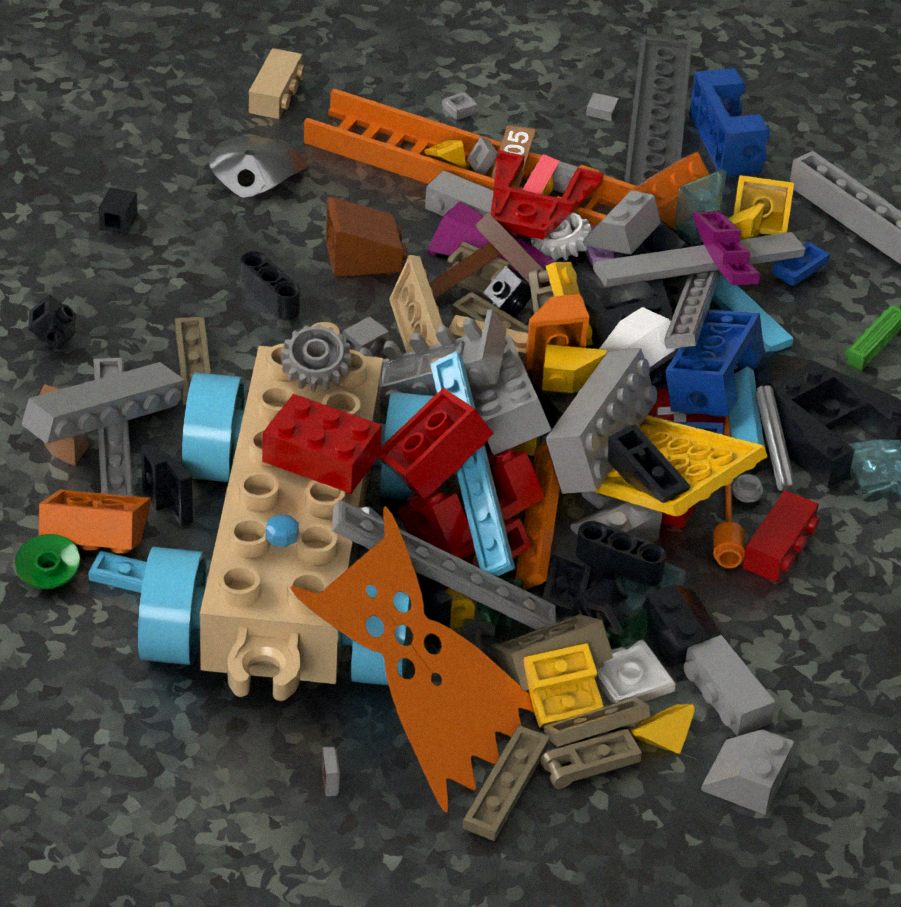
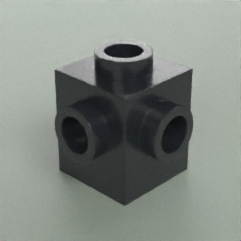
M507 266L501 270L483 292L492 300L490 302L492 305L514 318L532 298L530 285Z
M50 294L29 311L28 330L34 333L40 341L56 348L74 336L76 331V313L68 305L62 304Z

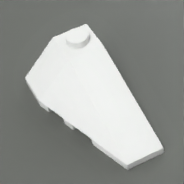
M643 307L621 320L599 348L606 350V354L608 351L642 348L644 359H647L649 362L650 372L673 358L679 348L666 349L664 338L671 321Z

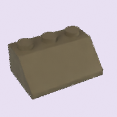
M581 614L491 647L502 670L522 687L523 691L528 693L529 688L523 660L527 656L588 643L596 670L604 666V661L614 658L603 621Z

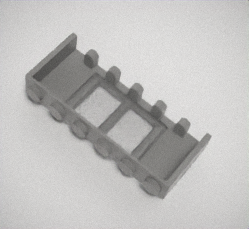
M493 309L487 310L483 332L474 319H465L463 331L467 336L455 339L448 327L439 326L436 338L440 344L428 346L422 335L414 333L411 335L409 342L414 351L403 354L395 342L386 341L383 352L387 359H383L380 412L388 410L391 392L435 396L437 391L430 364L456 351L463 357L471 390L498 383L506 344V328ZM367 348L359 350L364 356L374 357Z

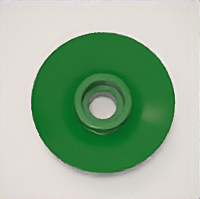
M54 534L40 535L28 540L20 547L15 557V569L19 578L25 584L37 589H53L66 584L76 575L80 567V554L76 545L69 539Z

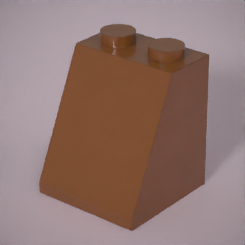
M327 197L326 245L334 277L402 272V260L407 259L406 244L401 243V227L396 226L393 215L335 197Z

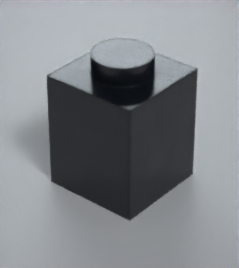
M110 187L99 206L100 229L127 234L138 215L137 193Z

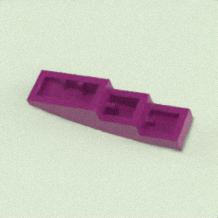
M720 211L693 212L694 222L710 257L730 284H759L760 273L749 263L750 251L739 242L741 231Z

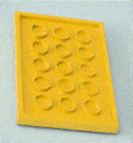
M647 415L639 429L689 483L690 489L662 503L627 483L612 467L598 490L594 492L670 514L671 516H680L685 514L688 508L709 498L711 493L720 487L732 483L734 478L743 472L753 469L758 462L767 457L765 445Z

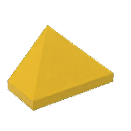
M447 140L424 150L427 156L466 169L464 147L461 140Z
M676 704L651 716V718L640 721V725L628 728L635 740L680 754L695 713V707L693 704Z

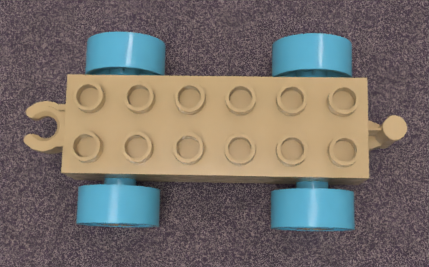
M319 322L313 325L320 324L321 327H332L337 335L340 334V329L333 323ZM284 343L273 347L258 346L246 406L243 377L198 372L193 374L184 418L182 466L191 474L192 479L229 483L207 583L205 552L152 547L144 572L139 607L138 652L140 660L193 665L200 641L201 670L227 673L228 685L234 695L243 697L249 693L251 675L272 677L273 697L278 701H284L296 692L300 680L336 684L342 646L352 647L351 681L388 685L385 660L381 653L365 648L341 633L306 607L290 589V586H295L320 593L356 562L359 544L332 531L333 506L341 500L356 508L365 507L371 467L350 494L262 462L263 431L292 394L381 424V447L434 397L391 392L386 424L379 423L383 358L364 356L355 350H350L351 366H348L347 377L340 376L339 385L329 382V390L326 391L322 385H317L316 391L312 392L311 385L306 384L304 388L300 389L298 379L290 382L288 380V373H283L281 350L284 349ZM379 458L376 459L373 464L382 465L381 498L406 500L409 496L415 494ZM278 514L290 515L299 523L297 542L287 547L273 546L266 539L267 521ZM368 585L366 588L368 596L376 597L377 589L373 585ZM397 592L394 595L393 603L395 608L402 613L408 612L411 608L409 596L404 592ZM371 616L366 621V629L371 636L379 637L384 632V624L378 617ZM400 625L396 628L395 637L401 645L408 646L410 628ZM402 658L397 664L398 673L402 678L405 676L407 658Z

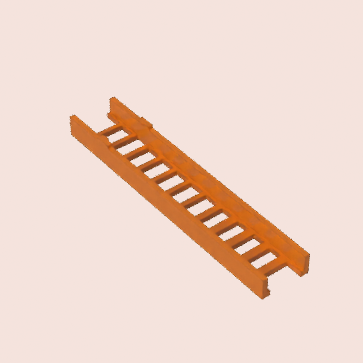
M334 88L331 91L328 116L343 120V122L338 127L310 118H306L304 121L305 144L427 184L431 183L444 170L494 191L495 179L491 178L495 163L490 167L486 175L470 171L472 166L467 158L480 137L490 140L497 152L502 142ZM356 125L367 128L362 135L351 132ZM380 133L391 136L386 143L374 140ZM404 140L415 144L410 151L399 148ZM447 140H461L464 147L466 169L424 156V150ZM529 151L520 184L524 179H529L542 155ZM579 166L582 169L600 172V170L588 166ZM604 175L603 183L589 196L592 199L586 207L579 206L572 213L580 215L582 219L586 218L590 226H597L607 216L594 211L598 204L615 208L625 197L624 193L636 185ZM513 185V186H512V188H516V189H520V190L523 189L522 187H519V186H516V185Z

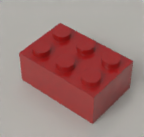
M292 394L263 431L262 462L351 494L380 455L382 425Z

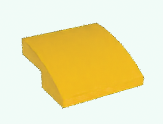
M588 643L527 656L523 659L529 693L539 728L604 707L595 681L598 673Z

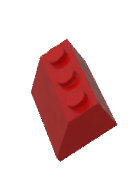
M442 388L381 447L378 458L410 490L426 500L454 472L458 471L473 453L482 448L494 433L475 408L445 388Z

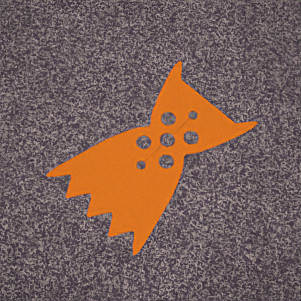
M384 506L385 535L383 539L320 593L295 586H290V589L306 607L341 633L363 647L383 655L388 685L401 724L439 805L447 813L448 795L446 779H452L473 791L476 790L471 756L474 755L492 764H496L499 759L495 732H501L512 737L518 725L521 726L518 709L522 708L534 712L530 694L527 691H523L522 687L478 647L447 626L430 620L425 616L422 593L408 550L392 513ZM368 585H373L377 589L376 597L368 596L366 592ZM397 592H404L409 596L411 608L408 612L402 613L395 608L393 598ZM371 616L378 617L384 624V632L379 637L371 636L366 629V621ZM400 625L408 626L413 633V641L408 646L401 645L395 637L396 628ZM428 634L436 635L441 641V651L436 655L430 654L424 646V638ZM402 658L409 659L415 666V675L411 679H404L398 673L397 664ZM433 673H438L442 678V683L439 686L434 685L431 681Z

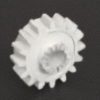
M571 213L544 240L530 239L532 247L548 257H552L553 260L557 261L561 257L564 260H568V256L573 255L577 257L579 256L578 251L587 250L583 240L592 232V229L586 218L582 219L580 215Z

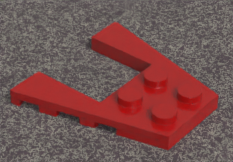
M498 150L491 215L507 232L544 240L603 183L604 173L577 167L561 199L512 188L524 166L525 156Z

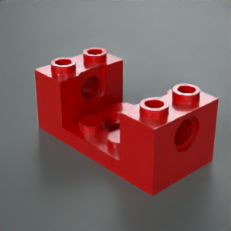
M512 449L493 455L492 451L486 452L504 522L545 497L527 452H513ZM440 490L431 494L426 500L415 493L406 499L408 503L397 509L407 533L449 554L454 553L473 541L466 511L464 512L456 493L443 495Z

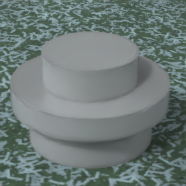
M745 474L739 476L733 483L732 493L742 502H755L762 497L763 487L761 481L756 476Z

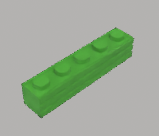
M891 305L887 310H884L881 317L875 319L872 326L867 328L864 334L856 339L855 344L848 347L845 353L847 365L862 371L901 330L900 308Z

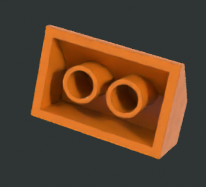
M697 151L674 162L624 193V196L630 191H640L655 195L659 218L672 228H675L691 218L693 212H700L707 207L711 175Z
M580 294L550 297L529 319L525 360L526 371L531 369L543 375L546 344L586 348L589 315Z
M59 489L39 503V536L46 534L60 535L69 539L75 545H80V549L97 550L99 547L111 548V552L128 553L141 543L151 505V498Z

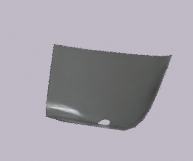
M237 135L226 139L211 151L208 159L209 165L217 178L236 195L244 198L265 192L288 177L309 168L301 153L291 145L259 136ZM253 150L255 155H246L245 152ZM244 169L252 171L255 177L254 183L249 187L241 186L237 179L239 172Z

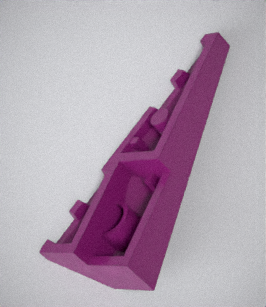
M460 201L444 214L427 249V254L434 257L436 253L450 256L460 247L463 241L480 249L489 243L475 227L484 216ZM508 232L541 267L556 262ZM502 255L498 256L499 258L507 261ZM511 265V270L519 276H521V274Z

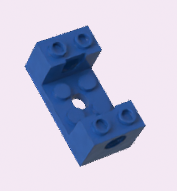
M736 68L695 72L689 116L721 178L761 174L763 162L767 160L766 143L770 139L769 125L765 124L760 114L740 116L742 114L740 96L745 93V81L743 78H740Z
M708 310L696 346L680 347L666 369L671 412H682L687 415L706 414L714 417L729 416L737 402L734 368L738 366L740 369L748 366L749 368L756 369L765 354L760 313Z

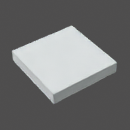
M644 639L611 650L614 658L604 661V666L597 669L598 674L595 677V681L611 704L634 697L645 702L675 692L676 683Z

